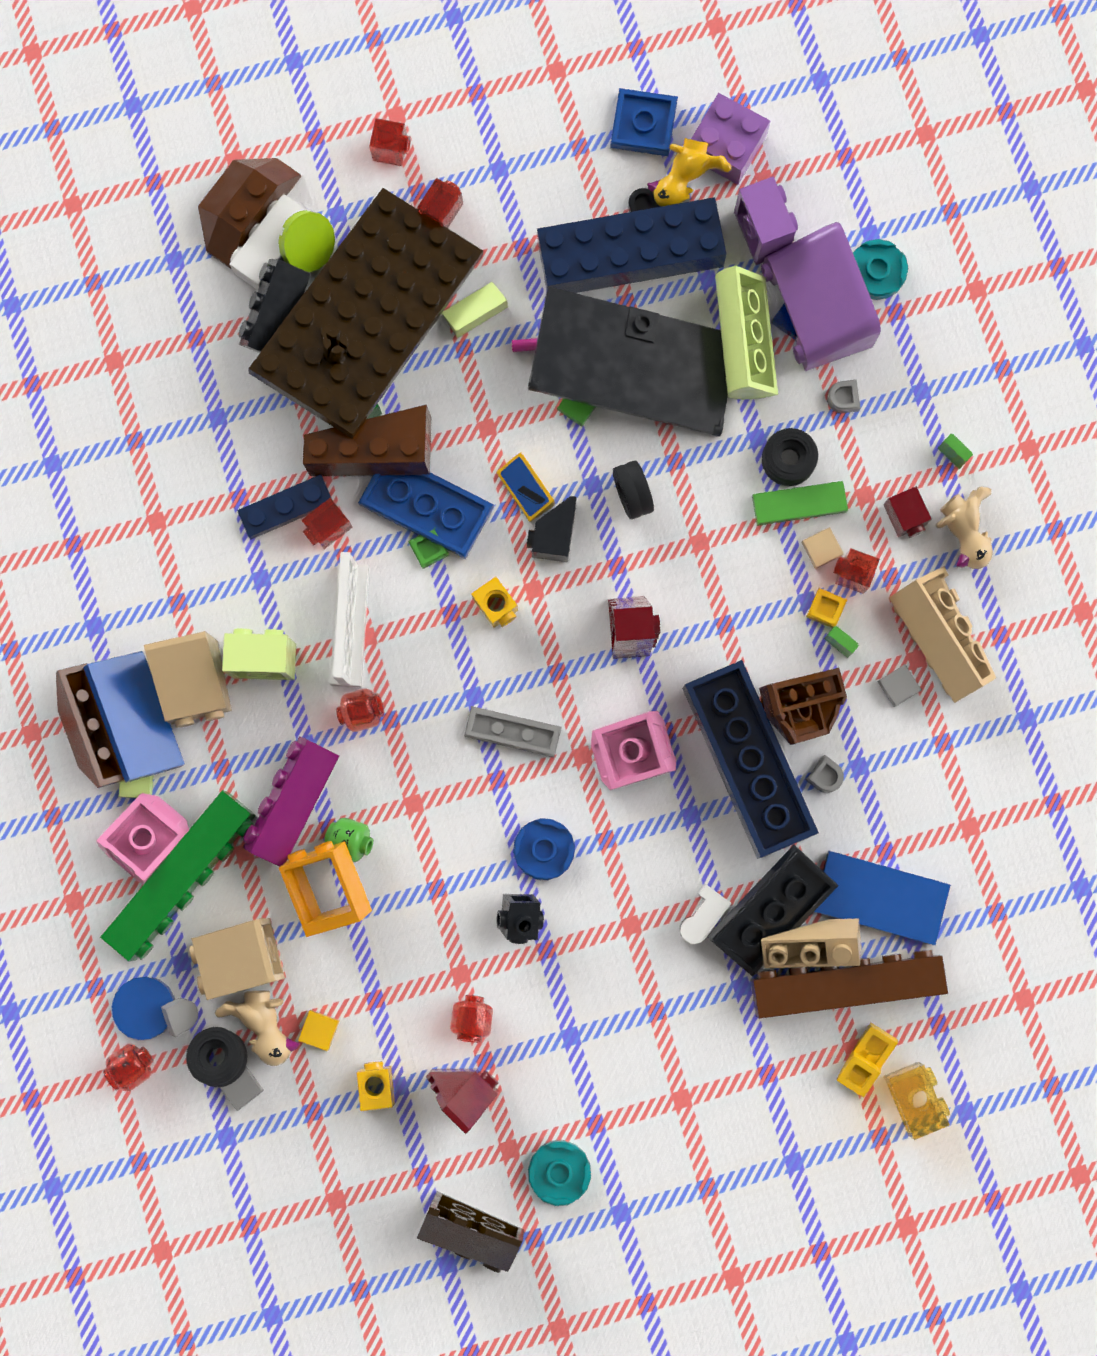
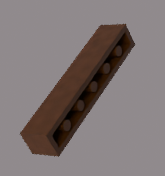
M932 950L913 952L914 958L902 959L901 954L882 956L883 962L870 963V958H861L860 966L820 967V970L808 971L807 967L788 968L789 974L777 975L776 970L757 972L758 978L750 979L755 1016L761 1019L948 994L943 956L933 955Z

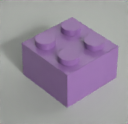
M718 92L691 140L708 143L706 152L708 155L724 156L730 163L731 170L728 173L716 168L710 170L739 185L766 139L771 121Z
M774 176L740 188L734 209V214L755 265L763 263L766 256L791 244L794 241L796 230H798L795 215L793 212L789 213L785 205L787 202L785 191L782 185L777 186Z

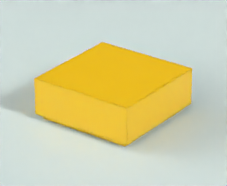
M818 588L806 617L833 628L839 621L847 599Z
M309 1010L298 1041L329 1051L340 1020Z

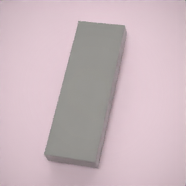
M471 706L464 736L555 757L561 727Z

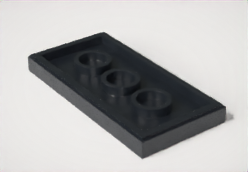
M793 845L707 937L753 977L764 965L761 939L799 928L839 885L798 847Z

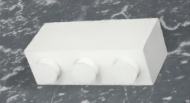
M284 193L279 200H274L268 207L267 215L260 224H255L251 229L249 239L243 247L240 246L233 252L229 265L234 274L258 290L261 283L259 274L264 263H268L269 259L284 261L280 255L278 241L279 235L282 236L285 221L294 213L306 209Z

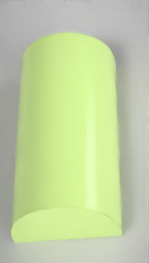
M736 265L723 269L715 275L728 397L746 400L778 395L766 278Z

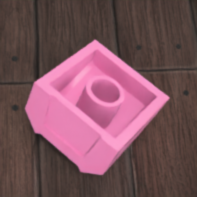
M649 711L592 731V751L601 781L609 790L676 771V757L667 733L665 721L658 711Z
M142 793L96 841L109 858L128 872L136 881L144 885L189 831L187 820L159 796Z

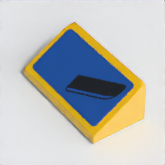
M522 452L514 456L496 472L529 522L555 506L554 499Z

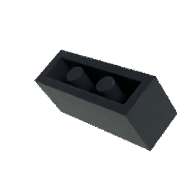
M269 259L268 263H264L259 274L261 283L258 292L255 291L249 302V309L251 311L248 320L242 323L238 336L241 338L239 345L260 353L303 296L311 273L279 259Z

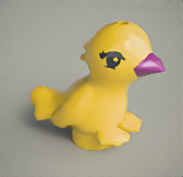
M685 138L683 147L676 144H671L669 147L672 151L676 152L669 174L658 181L647 183V186L660 207L679 204L690 199L689 193L694 191L687 187L688 182L699 178L709 169L716 168L728 173L731 170L730 163L724 156L706 154L708 143Z

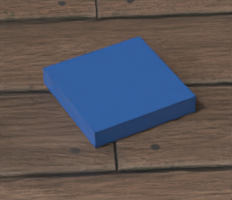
M619 88L610 148L669 157L678 96Z

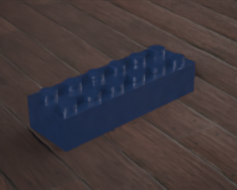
M715 197L537 228V242L546 290L549 286L573 293H580L724 267L727 255Z
M740 660L684 684L682 688L756 858L765 857L818 834V829L770 721L766 717L765 710L743 661Z

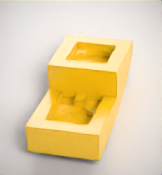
M870 1022L842 1067L837 1081L864 1098L881 1074V1067L897 1046L898 1039Z

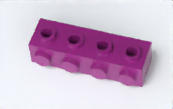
M300 736L297 741H293L286 753L288 760L283 769H279L276 772L272 781V786L274 787L269 797H265L258 808V814L260 815L255 825H251L247 829L243 839L245 842L243 848L279 867L287 862V856L291 854L339 758V755Z

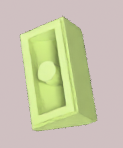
M491 282L443 311L442 315L456 337L459 338L508 308V302L495 284Z

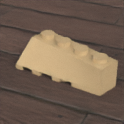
M945 566L916 579L890 596L889 599L893 604L895 613L902 618L909 629L912 640L919 645L925 655L927 664L935 671L942 682L944 691L955 703L996 679V676L980 642L973 641L971 637V628L973 626L968 616L964 617L960 614L956 602L960 600L955 589L949 590L944 579L949 575Z

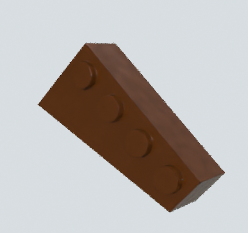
M427 404L366 419L353 439L334 427L305 434L303 446L304 467L310 476H318L320 474L322 476H373L375 474L430 475L432 418Z

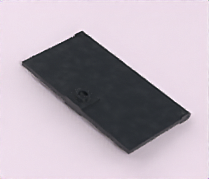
M548 286L528 390L720 437L723 431L728 398L721 330Z

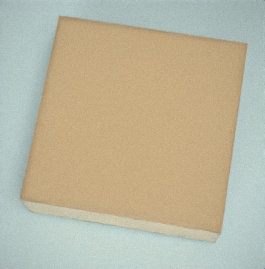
M830 527L801 542L815 569L844 555Z

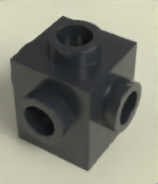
M503 894L502 910H498L496 917L497 928L500 929L505 938L511 943L525 944L528 940H538V930L543 928L544 923L543 912L540 911L541 903L533 894Z

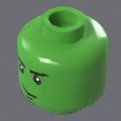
M340 818L337 822H332L326 831L324 840L325 842L332 841L333 845L345 841L353 862H358L364 855H369L374 842L373 838L370 837V829L366 824L349 818Z

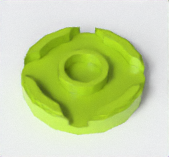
M309 210L299 211L290 216L283 225L282 236L279 235L280 255L286 263L304 271L312 272L320 269L328 262L334 250L335 235L331 223L320 213Z

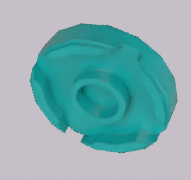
M882 239L869 240L861 244L853 252L871 299L889 298L896 294L905 283L909 269L907 258L892 242Z
M566 1140L550 1141L540 1146L532 1155L528 1167L529 1183L534 1193L543 1202L554 1206L569 1205L578 1200L588 1189L591 1180L590 1162L585 1152L576 1144Z

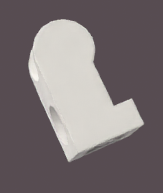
M704 884L698 892V895L704 900L694 914L685 918L680 925L681 937L690 944H698L705 940L731 905V902L707 884Z

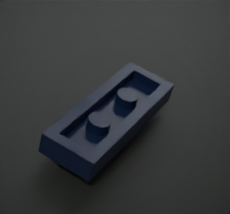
M320 474L237 511L248 537L252 540L329 507L334 502Z

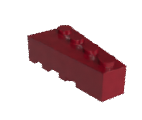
M645 596L608 599L613 659L650 656L652 648H656L657 639H659L660 618L659 615H653L652 605Z

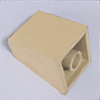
M203 631L144 645L165 722L175 724L176 728L193 725L194 719L205 717L206 721L224 718L225 712L232 711L225 675L222 671L223 665L217 639Z
M259 918L191 938L193 945L189 947L190 956L193 964H198L200 976L197 977V984L201 995L205 994L206 1000L285 979L270 918Z

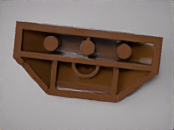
M278 158L233 160L198 205L207 253L232 269L229 263L231 262L233 252L238 247H243L249 239V233L253 226L257 223L260 224L266 217L270 204L274 200H279L283 193L287 196L301 178V174Z
M85 663L56 672L57 710L78 768L97 788H101L125 780L83 668L87 664Z
M839 668L772 683L759 688L761 703L767 719L790 745L829 734L838 717L840 705H843L847 699Z

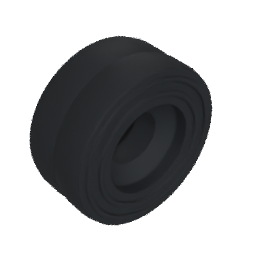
M795 428L782 429L774 433L768 439L762 452V466L765 473L772 481L784 486H794L806 481L813 473L818 462V448L815 441L806 432ZM788 449L795 451L798 455V462L794 465L785 464L781 458L783 451Z
M635 460L613 468L616 489L629 519H635L652 513L654 511V503L640 464Z
M211 1027L199 1032L190 1042L186 1054L187 1066L192 1076L199 1082L212 1087H224L235 1082L244 1072L248 1058L243 1040L237 1034L222 1027ZM221 1048L225 1053L224 1061L218 1066H212L209 1056L213 1050Z

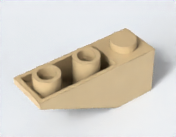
M859 918L828 919L761 939L764 968L860 966L862 945Z

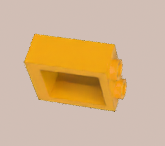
M327 841L314 847L315 851L306 853L305 849L298 850L287 856L288 861L279 867L306 937L360 922L372 911L345 841L333 845L332 841ZM330 858L349 905L321 913L303 866Z

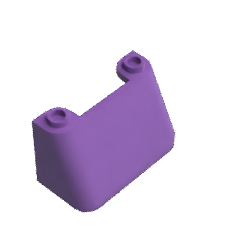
M839 222L826 225L764 258L761 265L762 274L766 278V282L770 281L772 285H778L798 336L796 340L797 346L793 347V353L797 363H802L805 371L873 348L881 332L879 318L845 232Z

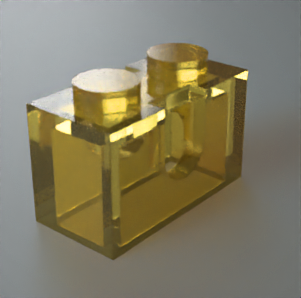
M916 1062L883 1076L906 1132L913 1140L950 1126L947 1120V1116L950 1115L949 1108L944 1098H937L933 1086L938 1084L930 1067L925 1068L924 1064ZM919 1091H924L927 1096L925 1105L914 1107V1095Z

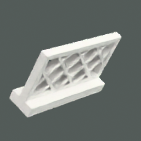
M341 552L340 563L337 565L330 685L362 687L369 566L357 564L350 552Z

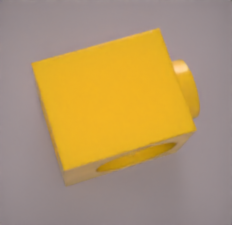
M496 576L471 593L472 599L493 628L499 624L501 627H504L517 617L515 613L518 611V605ZM493 598H501L505 601V607L501 611L494 612L488 608V604Z
M383 1061L364 1063V1069L356 1072L360 1111L392 1108L395 1105L391 1066L383 1067ZM370 1077H378L383 1081L384 1089L381 1093H373L369 1090L368 1080Z

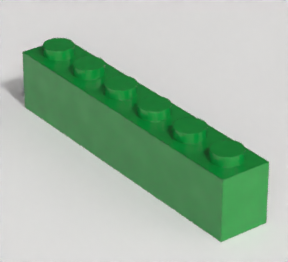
M222 790L100 938L127 961H136L138 958L140 960L144 959L154 947L151 942L158 933L163 935L172 926L174 920L171 918L177 910L183 911L194 898L192 892L199 884L204 886L214 874V871L211 869L219 860L221 862L225 861L234 850L232 846L239 835L243 838L247 829L251 825L254 826L252 820L256 815L229 792Z

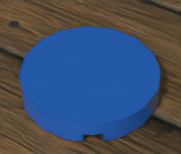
M540 818L529 822L520 829L514 840L513 853L517 865L526 875L537 880H551L560 877L569 869L574 859L575 844L571 833L563 824L553 819Z
M147 976L133 978L124 983L114 996L111 1006L113 1020L117 1028L127 1037L137 1040L155 1038L168 1029L161 1007L175 1000V997L169 986L160 979Z

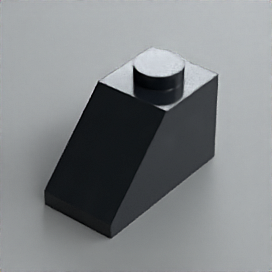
M568 497L537 520L535 530H529L526 548L532 549V558L568 562L577 497Z

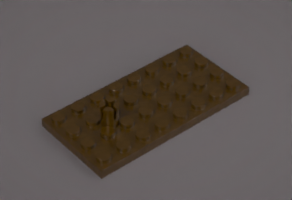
M382 188L248 368L249 374L353 439L482 258L483 250L385 188Z

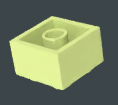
M234 629L233 634L224 633L222 671L234 679L295 680L296 643L288 635L283 634V630L266 629L265 634H252L251 629Z

